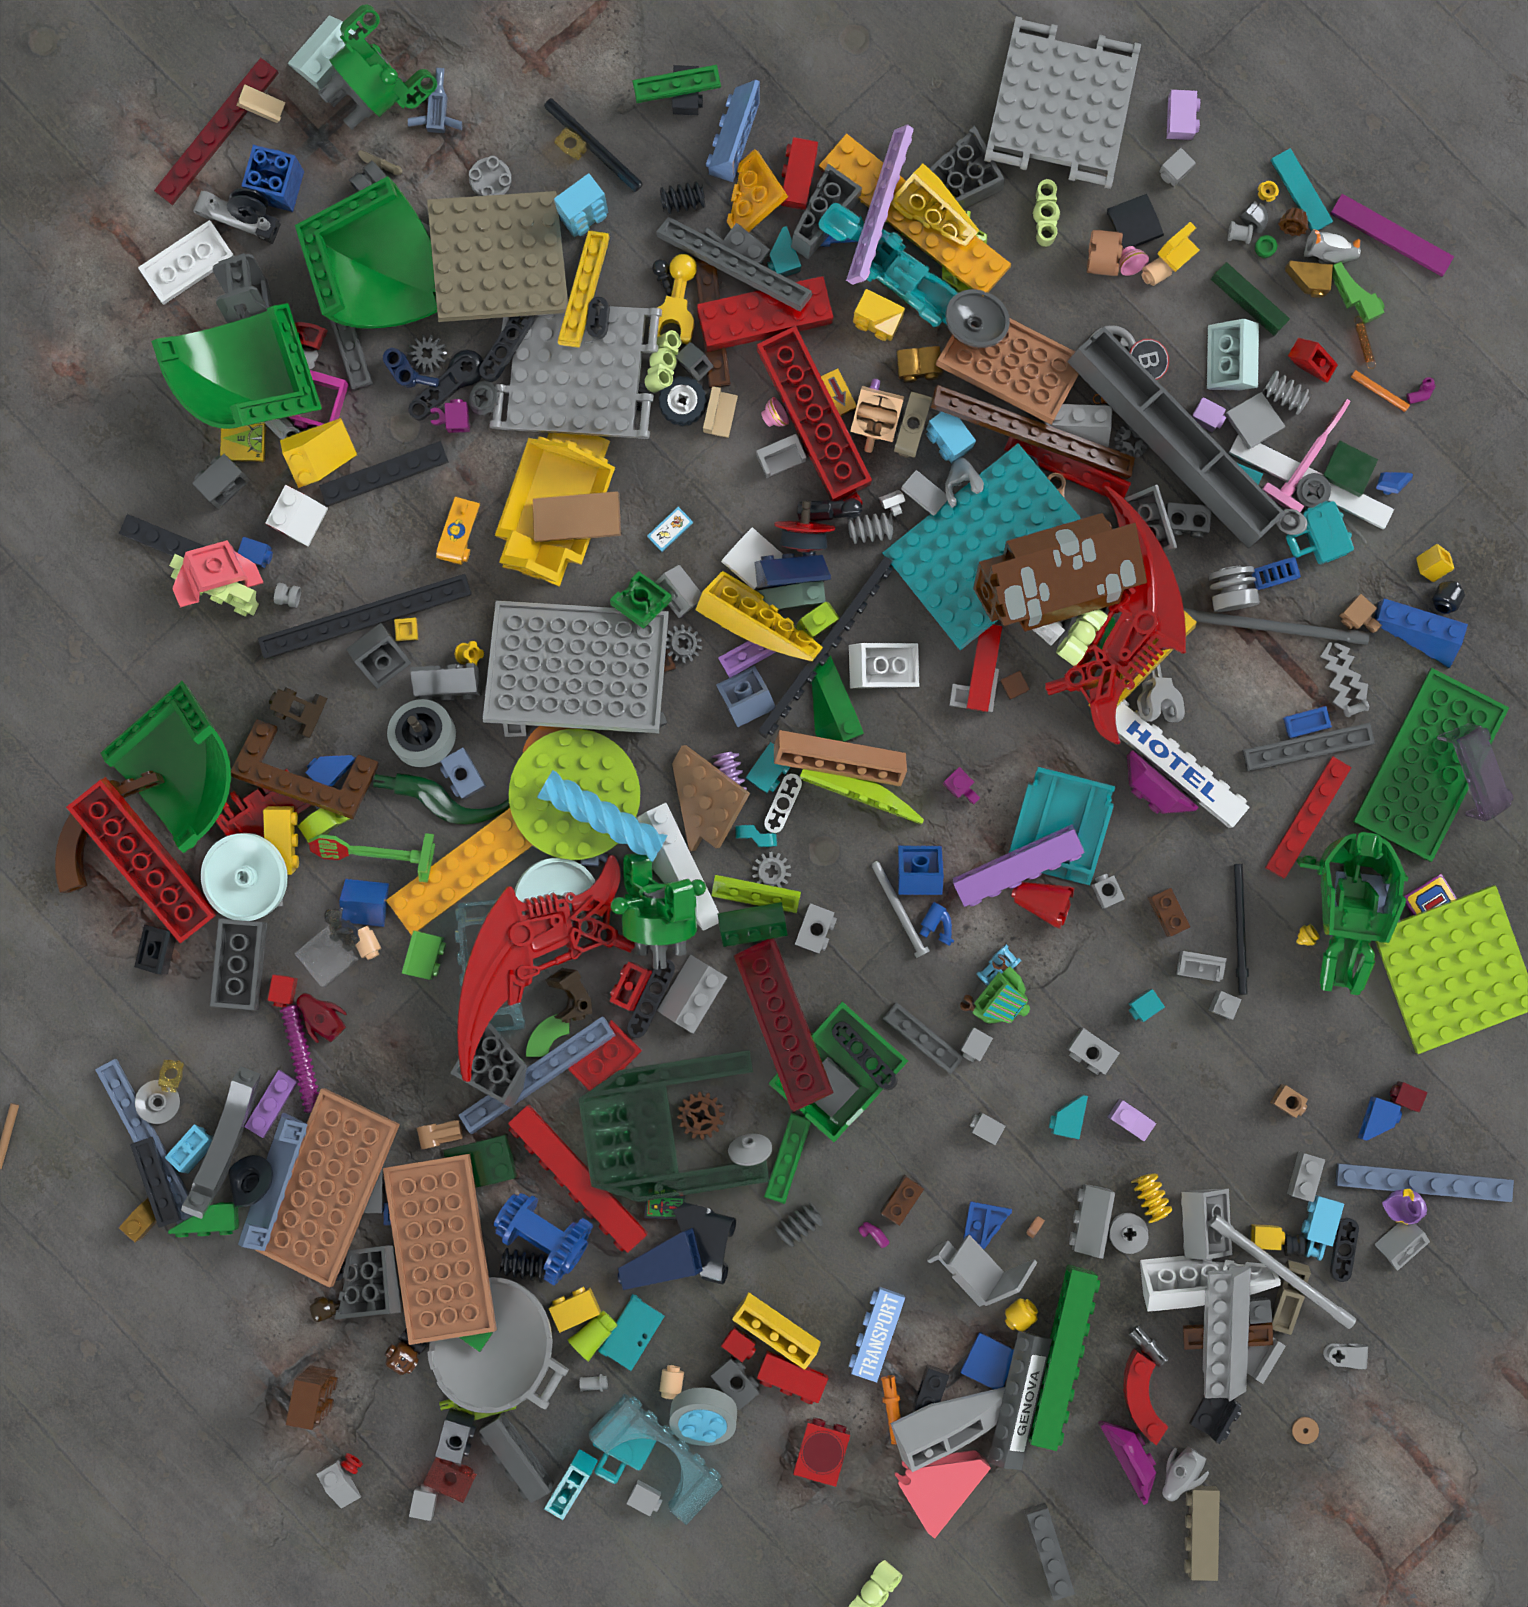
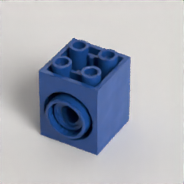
M253 145L242 188L255 190L263 194L269 202L268 206L293 212L304 170L295 155Z

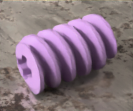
M726 752L711 756L718 759L713 765L720 767L719 770L740 785L745 781L743 778H738V775L742 774L743 770L736 769L741 762L734 761L739 756V753Z

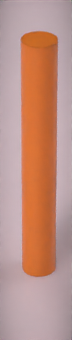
M1357 370L1351 375V378L1402 411L1406 412L1410 404Z

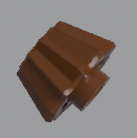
M1298 207L1288 209L1278 223L1280 230L1291 236L1306 234V230H1308L1306 212Z

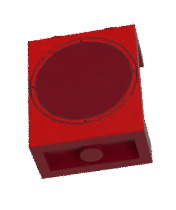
M813 1417V1420L807 1419L806 1430L797 1462H795L793 1468V1475L836 1487L848 1446L850 1431L846 1430L847 1427L841 1424L827 1425L825 1424L826 1421L820 1418Z

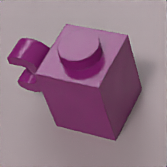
M462 399L450 400V403H445V413L439 408L430 409L432 414H439L437 420H431L432 425L438 426L446 423L448 433L470 432L469 406Z
M960 767L942 783L957 799L963 794L973 805L980 799L969 788L975 782Z

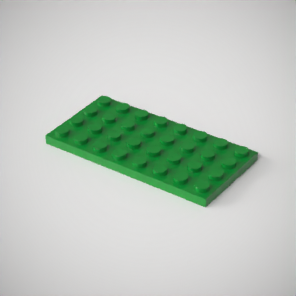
M1430 668L1353 823L1432 862L1509 707Z

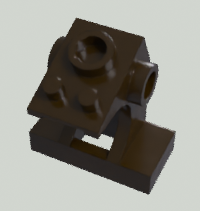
M285 687L284 691L278 689L277 693L273 692L269 700V704H271L269 709L274 711L273 715L283 720L289 717L301 722L302 725L298 733L310 738L328 698L315 694L312 703L296 697L297 692ZM293 701L305 705L300 717L289 713Z
M561 968L545 979L549 987L563 989L567 994L566 1008L554 1016L555 1019H560L565 1023H570V1018L573 1021L585 1019V1015L592 1014L591 998L580 981L582 977L578 970Z

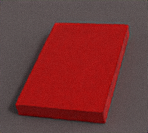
M613 1020L608 1024L616 1036L568 1068L595 1097L642 1051Z

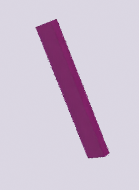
M1344 194L1340 195L1330 213L1441 277L1445 274L1454 258L1453 255Z

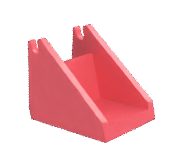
M976 1450L951 1453L914 1472L902 1460V1465L906 1468V1474L900 1475L898 1472H895V1476L899 1481L900 1488L927 1533L936 1538L991 1468L985 1457Z

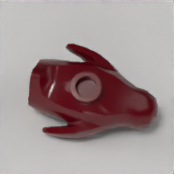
M303 993L297 998L296 1003L303 1013L306 1030L316 1043H319L315 1032L329 1042H332L346 1029L344 1022L336 1011L343 1015H347V1013L337 1004L318 1000L308 993Z

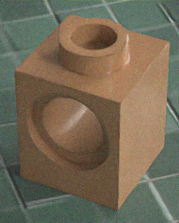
M1281 1084L1270 1103L1288 1115L1297 1118L1298 1115L1301 1116L1305 1112L1308 1099L1288 1086ZM1290 1096L1295 1098V1105L1292 1108H1288L1286 1105V1100Z

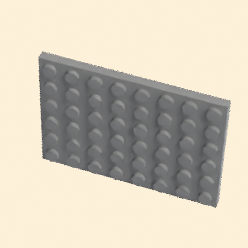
M496 601L483 722L659 733L669 611H661L643 629L616 608Z

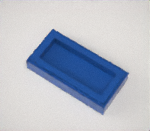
M1326 706L1283 717L1288 738L1332 727Z

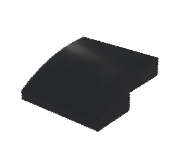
M1147 194L1107 208V215L1115 232L1123 233L1122 249L1129 246L1136 247L1164 236L1157 214Z

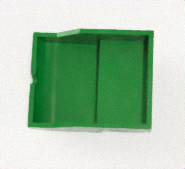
M842 1001L811 1035L821 1061L823 1062L829 1057L861 1086L832 1118L815 1103L799 1109L808 1120L833 1142L841 1136L883 1090L833 1037L832 1029L834 1025L838 1022L849 1024L895 1074L908 1062L902 1054ZM840 1028L838 1030L840 1032L838 1037L842 1035L849 1042L852 1038L846 1033L848 1028ZM856 1042L852 1045V1052L854 1054L862 1052V1043ZM870 1058L867 1061L866 1066L869 1070H874L878 1066L876 1058ZM882 1071L877 1073L884 1079L882 1084H888L891 1081L892 1075L886 1076ZM776 1073L768 1084L787 1100L778 1073Z

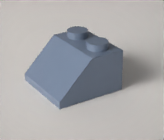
M755 666L716 684L737 727L767 714L776 707L767 686Z

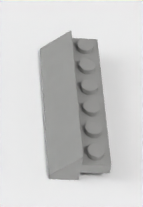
M1250 1266L1228 1267V1270L1208 1271L1207 1288H1205L1202 1369L1204 1372L1205 1398H1228L1230 1402L1246 1392Z

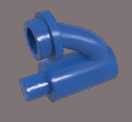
M933 902L921 923L923 928L919 934L927 938L930 931L934 932L940 920H942L944 934L940 933L938 940L950 946L951 943H954V940L951 939L952 923L950 915L946 908Z

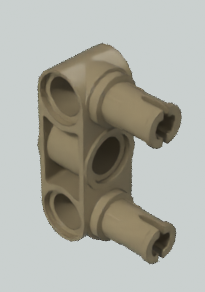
M911 391L894 452L899 453L901 457H915L932 397ZM915 420L918 422L919 427L911 429L908 427L907 422Z

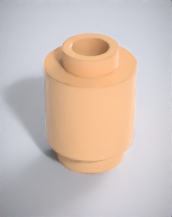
M1159 257L1144 266L1141 275L1146 284L1155 286L1171 276L1174 270Z
M366 926L352 933L354 937L353 942L361 958L366 957L367 960H370L379 955L378 951L382 948L373 930Z
M667 1365V1369H662L659 1390L661 1397L674 1399L681 1393L684 1372L680 1371L679 1366Z

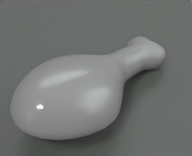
M1294 509L1283 510L1285 514L1276 522L1281 531L1290 535L1301 534L1307 529L1305 516Z

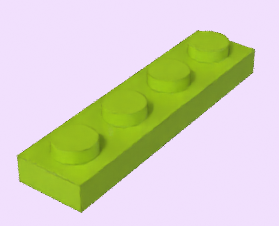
M715 875L711 896L758 906L782 902L783 911L797 913L801 892Z

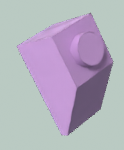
M1121 1099L1117 1101L1108 1115L1109 1119L1142 1141L1146 1140L1156 1125L1147 1116Z

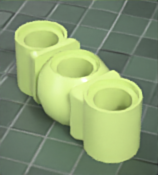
M1049 179L1041 181L1038 185L1035 195L1037 201L1033 209V217L1037 223L1036 240L1038 244L1045 247L1053 244L1057 236L1056 225L1060 216V210L1056 204L1057 186L1055 182ZM1041 189H1049L1051 195L1046 196L1042 194ZM1047 209L1052 215L1045 217L1041 211ZM1047 230L1052 234V237L1045 238L1041 232Z
M671 330L657 337L658 352L651 354L649 359L651 368L647 370L648 375L645 377V386L650 392H658L670 386L673 382V370L676 367L675 355L678 354V348L681 345V338L676 331Z
M1100 609L1078 615L1076 622L1068 631V637L1063 639L1056 653L1071 665H1077L1085 655L1088 646L1094 640L1096 631L1100 630L1108 615Z
M883 1560L870 1576L872 1579L867 1581L862 1587L861 1596L857 1595L849 1607H881L888 1599L889 1592H893L894 1588L900 1583L902 1574L886 1560Z

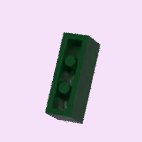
M782 902L717 913L723 947L788 936Z

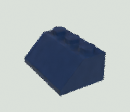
M815 551L802 553L803 557H795V553L783 554L782 559H774V555L761 556L760 561L754 562L757 588L831 580V575L823 555H816Z

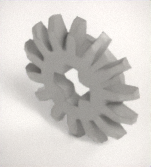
M769 852V858L762 854L763 861L761 862L756 859L755 862L759 866H753L752 870L758 871V874L752 875L753 878L759 877L760 880L756 883L760 884L763 882L764 885H777L779 888H782L781 882L788 883L784 877H791V873H786V869L791 868V866H784L787 859L779 860L781 855L779 853L776 858L773 857V852ZM771 865L775 866V870L778 871V874L773 875V878H769V874L765 873L766 868L769 869Z

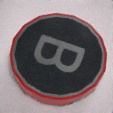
M1143 339L1132 345L1129 353L1156 380L1167 372L1169 355L1166 348L1159 341Z

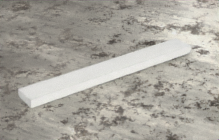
M1237 435L1228 453L1287 483L1300 465L1299 462L1261 443L1248 449L1239 435ZM1308 467L1303 476L1311 473L1323 474ZM1330 483L1331 494L1327 502L1334 501L1338 508L1381 529H1385L1394 511L1393 508L1364 494L1358 497ZM1309 485L1310 491L1308 493L1317 496L1316 490L1319 486L1311 487Z

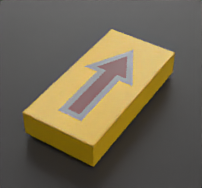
M839 369L821 376L840 416L856 409L857 405Z

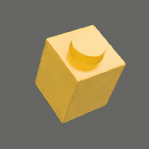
M1251 1224V1241L1261 1249L1281 1250V1245L1285 1243V1232L1279 1226Z

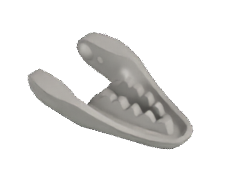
M963 457L956 459L952 463L945 483L946 498L952 508L957 505L953 493L954 486L962 485L961 482L965 480L970 481L971 490L976 494L982 492L984 488L981 477Z

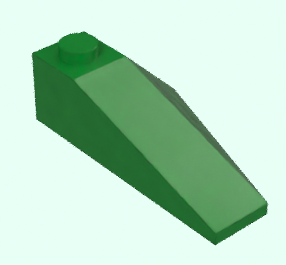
M830 655L824 666H818L815 671L817 675L812 681L815 734L820 738L848 742L863 736L864 732Z

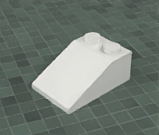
M859 643L849 645L850 688L919 687L918 643Z

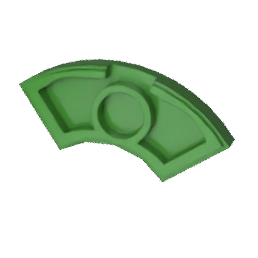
M556 1015L540 1023L528 1041L526 1057L547 1055L554 1040L562 1035L570 1034V1023L555 1019L554 1016Z

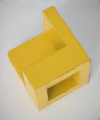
M1438 544L1416 558L1420 574L1432 582L1437 581L1454 569L1450 553Z

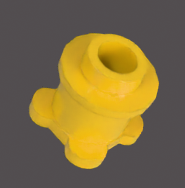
M470 641L468 644H459L455 649L454 655L459 664L474 663L477 666L479 659L484 656V651L479 649L477 642Z

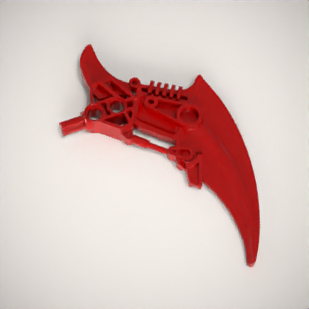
M1105 486L1103 491L1114 508L1119 527L1136 523L1147 583L1124 590L1120 603L1109 606L1110 611L1107 614L1108 617L1099 631H1096V636L1088 646L1081 661L1069 669L1063 678L1045 683V688L1049 696L1065 690L1070 692L1082 691L1090 704L1093 722L1097 731L1106 740L1118 745L1121 742L1116 725V709L1122 692L1125 688L1132 690L1135 687L1133 680L1138 674L1144 677L1146 674L1142 670L1145 669L1149 672L1150 668L1147 664L1153 667L1155 663L1152 659L1158 661L1160 658L1156 655L1162 656L1164 654L1163 650L1174 649L1180 653H1186V624L1177 580L1159 541L1139 513L1112 488ZM1121 612V616L1101 650L1097 644L1103 636L1106 626L1114 614ZM1096 656V660L1090 662L1092 657ZM1098 669H1103L1101 675L1095 677V672ZM1120 674L1125 676L1122 680L1120 679ZM1082 675L1081 681L1074 683L1075 678ZM1090 689V696L1088 695L1086 690Z
M608 855L605 866L595 883L586 891L576 896L572 892H565L562 895V899H558L553 892L550 895L544 894L543 897L539 895L537 898H525L521 902L516 897L513 887L507 886L495 902L474 942L461 988L457 1037L459 1063L463 1081H471L474 1055L490 1020L506 1001L509 1006L521 1002L524 987L532 983L533 976L538 975L540 971L553 965L577 959L583 952L600 945L609 948L615 946L629 953L634 949L635 942L618 934V930L609 925L611 902L620 883V867L615 856ZM569 903H571L572 905L571 911L569 909ZM581 911H584L579 917L576 918V916H577ZM593 914L599 917H602L604 915L603 922L596 920L591 916ZM584 921L588 923V929L585 932L581 929V924ZM603 929L607 932L605 940H602L600 936ZM580 937L592 941L581 947L577 946ZM564 945H567V948H569L567 953L555 957L554 960L539 966H533V959Z

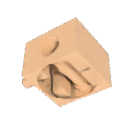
M862 386L850 432L867 437L864 447L865 452L871 453L873 451L875 439L893 442L904 396Z

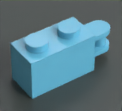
M1315 1195L1314 1202H1308V1219L1304 1220L1301 1228L1304 1238L1308 1239L1305 1257L1313 1256L1321 1261L1326 1245L1333 1247L1344 1207L1343 1203ZM1314 1242L1320 1243L1319 1249L1313 1247Z

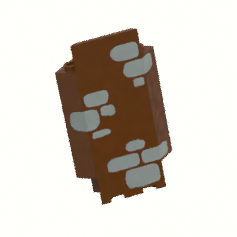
M1103 513L1008 540L1006 541L1003 555L979 562L973 589L991 622L1001 620L1003 626L1020 622L1025 632L1118 604L1125 589L1147 583L1136 523L1112 529L1111 523L1105 519Z

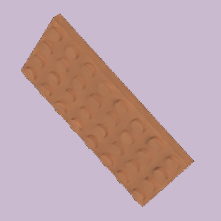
M322 1088L308 1119L306 1135L302 1140L298 1158L295 1160L292 1176L285 1190V1197L281 1202L277 1213V1220L270 1234V1241L265 1251H255L330 1288L334 1286L400 1124Z
M470 1154L383 1168L409 1345L496 1331Z

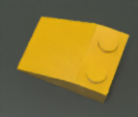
M342 418L280 440L283 456L298 488L321 480L357 455Z

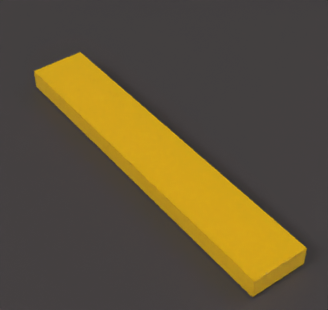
M588 231L559 333V345L580 348L587 323L589 303L594 297L609 243V233Z

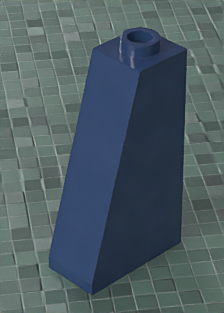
M693 1228L679 1233L618 1268V1280L623 1290L690 1277L702 1272V1264Z

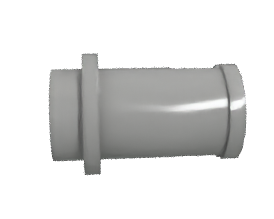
M600 1374L596 1377H580L581 1391L600 1390V1392H603L604 1389H608L607 1376Z

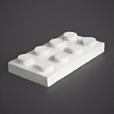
M209 220L138 268L164 305L211 274L213 266L219 263L218 261L234 257V255Z

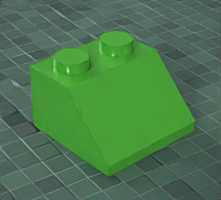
M413 930L402 974L433 980L434 976L437 977L440 970V964H438L439 955L443 956L446 948V943L443 942L444 937Z

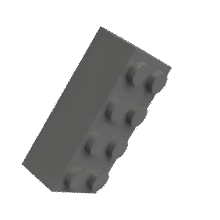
M231 919L218 920L211 1007L259 1010L267 932L266 922Z

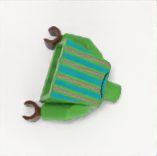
M998 954V957L1003 963L997 965L992 960V964L995 969H1001L1003 973H997L975 1003L970 995L964 996V1000L968 1001L969 1005L963 1002L960 1003L963 1011H973L972 1014L988 1024L1002 1021L1011 1023L1018 1014L1026 1016L1030 1010L1022 978L1011 966H1006L1005 958L1001 954Z

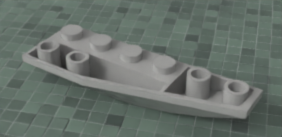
M1005 1387L930 1404L890 1423L903 1462L914 1472L955 1452L997 1425Z

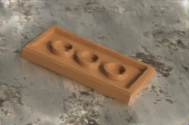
M618 491L533 498L534 541L536 543L621 536Z

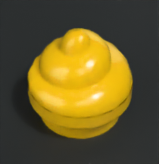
M1304 925L1299 929L1300 932L1296 942L1300 945H1315L1320 936L1313 925Z

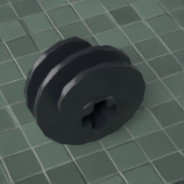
M239 188L230 193L227 210L234 218L243 223L256 224L258 217L266 214L269 202L263 194L255 190Z

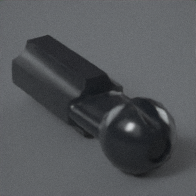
M848 498L845 501H811L810 521L832 520L833 518L844 517L856 519L861 515L862 505L855 498ZM799 502L797 506V515L799 520H801V511L803 508L802 502Z

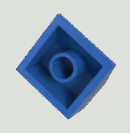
M898 846L899 895H942L944 878L942 846Z

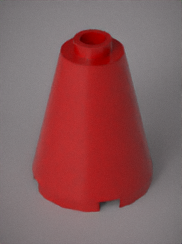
M1021 882L1019 886L1013 888L1011 897L1014 898V903L1052 926L1061 929L1071 906L1069 897L1073 898L1075 889L1071 886Z

